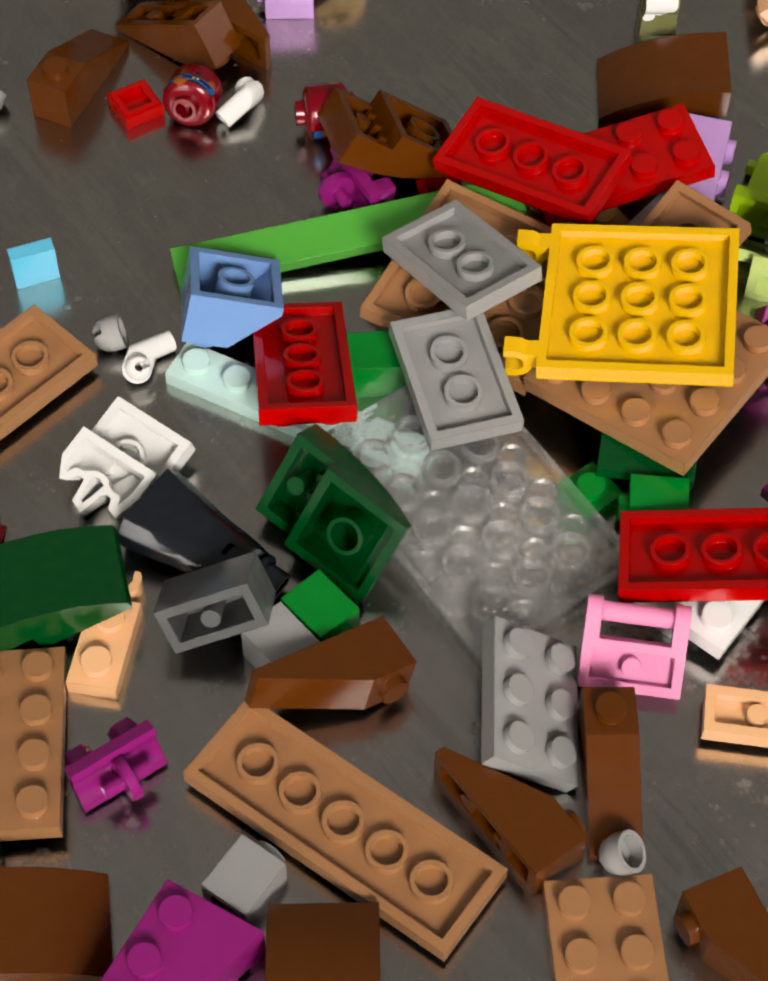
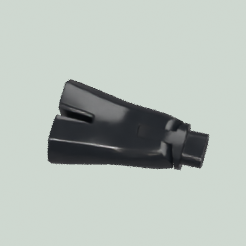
M166 469L125 514L117 531L120 546L186 573L256 551L276 590L275 599L284 590L291 578L289 573L275 565L276 558L273 555L269 554L256 540L223 515L176 469Z

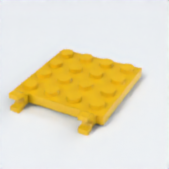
M552 223L551 233H538L533 230L518 229L517 247L540 265L544 260H548L539 340H526L521 337L505 336L503 357H506L505 370L507 375H523L528 373L532 367H535L536 379L733 387L740 228Z

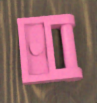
M588 593L577 686L635 687V694L680 700L692 606L676 604L675 609L607 601L604 600V595ZM601 620L672 629L671 642L664 643L600 634Z

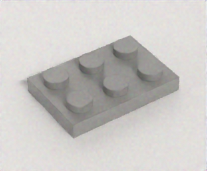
M456 199L382 237L383 252L466 321L542 281V266Z
M453 309L390 322L389 336L429 451L522 431L524 418L484 312L469 321H466Z
M495 615L482 623V765L565 793L579 786L576 646Z

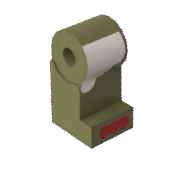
M638 0L634 26L637 43L674 36L676 34L681 0Z

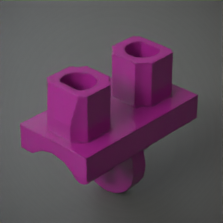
M330 147L333 161L328 170L320 175L322 184L318 189V198L325 206L336 207L340 205L343 209L349 208L352 210L395 199L396 186L389 177L372 181L371 178L374 176V173L359 170L338 162L332 147Z
M126 717L110 727L107 733L110 741L93 751L89 745L80 744L65 753L64 759L67 765L64 768L79 805L85 812L90 811L122 791H125L127 796L133 802H136L144 797L139 781L168 764L158 743L155 728L148 720L137 724L132 719Z

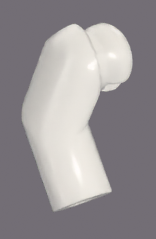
M249 76L239 79L235 85L236 93L215 111L217 117L228 128L262 100L264 89L259 81H255Z
M165 330L129 346L122 364L123 375L129 382L134 384L144 383L151 376L156 359L177 351L176 342L171 332Z

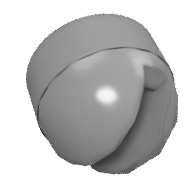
M119 313L98 319L92 327V335L96 336L94 344L99 349L106 352H115L129 347L127 331Z
M627 829L608 835L601 842L598 849L599 862L612 875L626 876L636 874L645 867V845L638 833L633 830Z

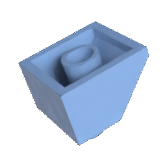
M190 246L180 292L181 342L192 343L203 348L212 346L229 348L282 317L284 303L280 261Z

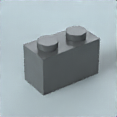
M256 551L164 580L153 614L173 651L177 654L268 625L276 590Z

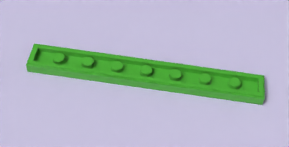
M473 184L463 185V187L524 215L527 214L524 203ZM439 191L170 248L179 291L181 292L190 246L276 259L280 261L281 272L382 251V237L422 217Z

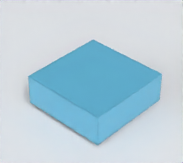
M51 237L7 249L17 290L60 278L55 248Z

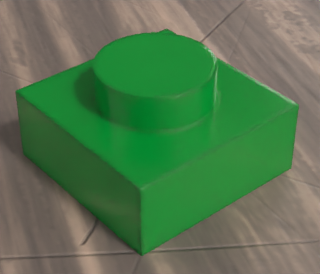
M593 461L556 485L554 495L585 527H588L617 506L618 492H623L610 478L596 476L597 465Z

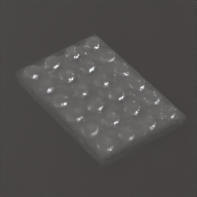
M405 385L357 413V422H342L327 431L378 479L403 511L411 527L392 556L391 561L480 672H482V623L494 615L542 633L586 604L588 593L601 594L618 583L620 536L524 425L522 431L429 451L408 387Z

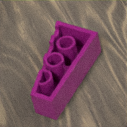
M167 879L100 981H237L249 968L253 970L265 958L264 931Z

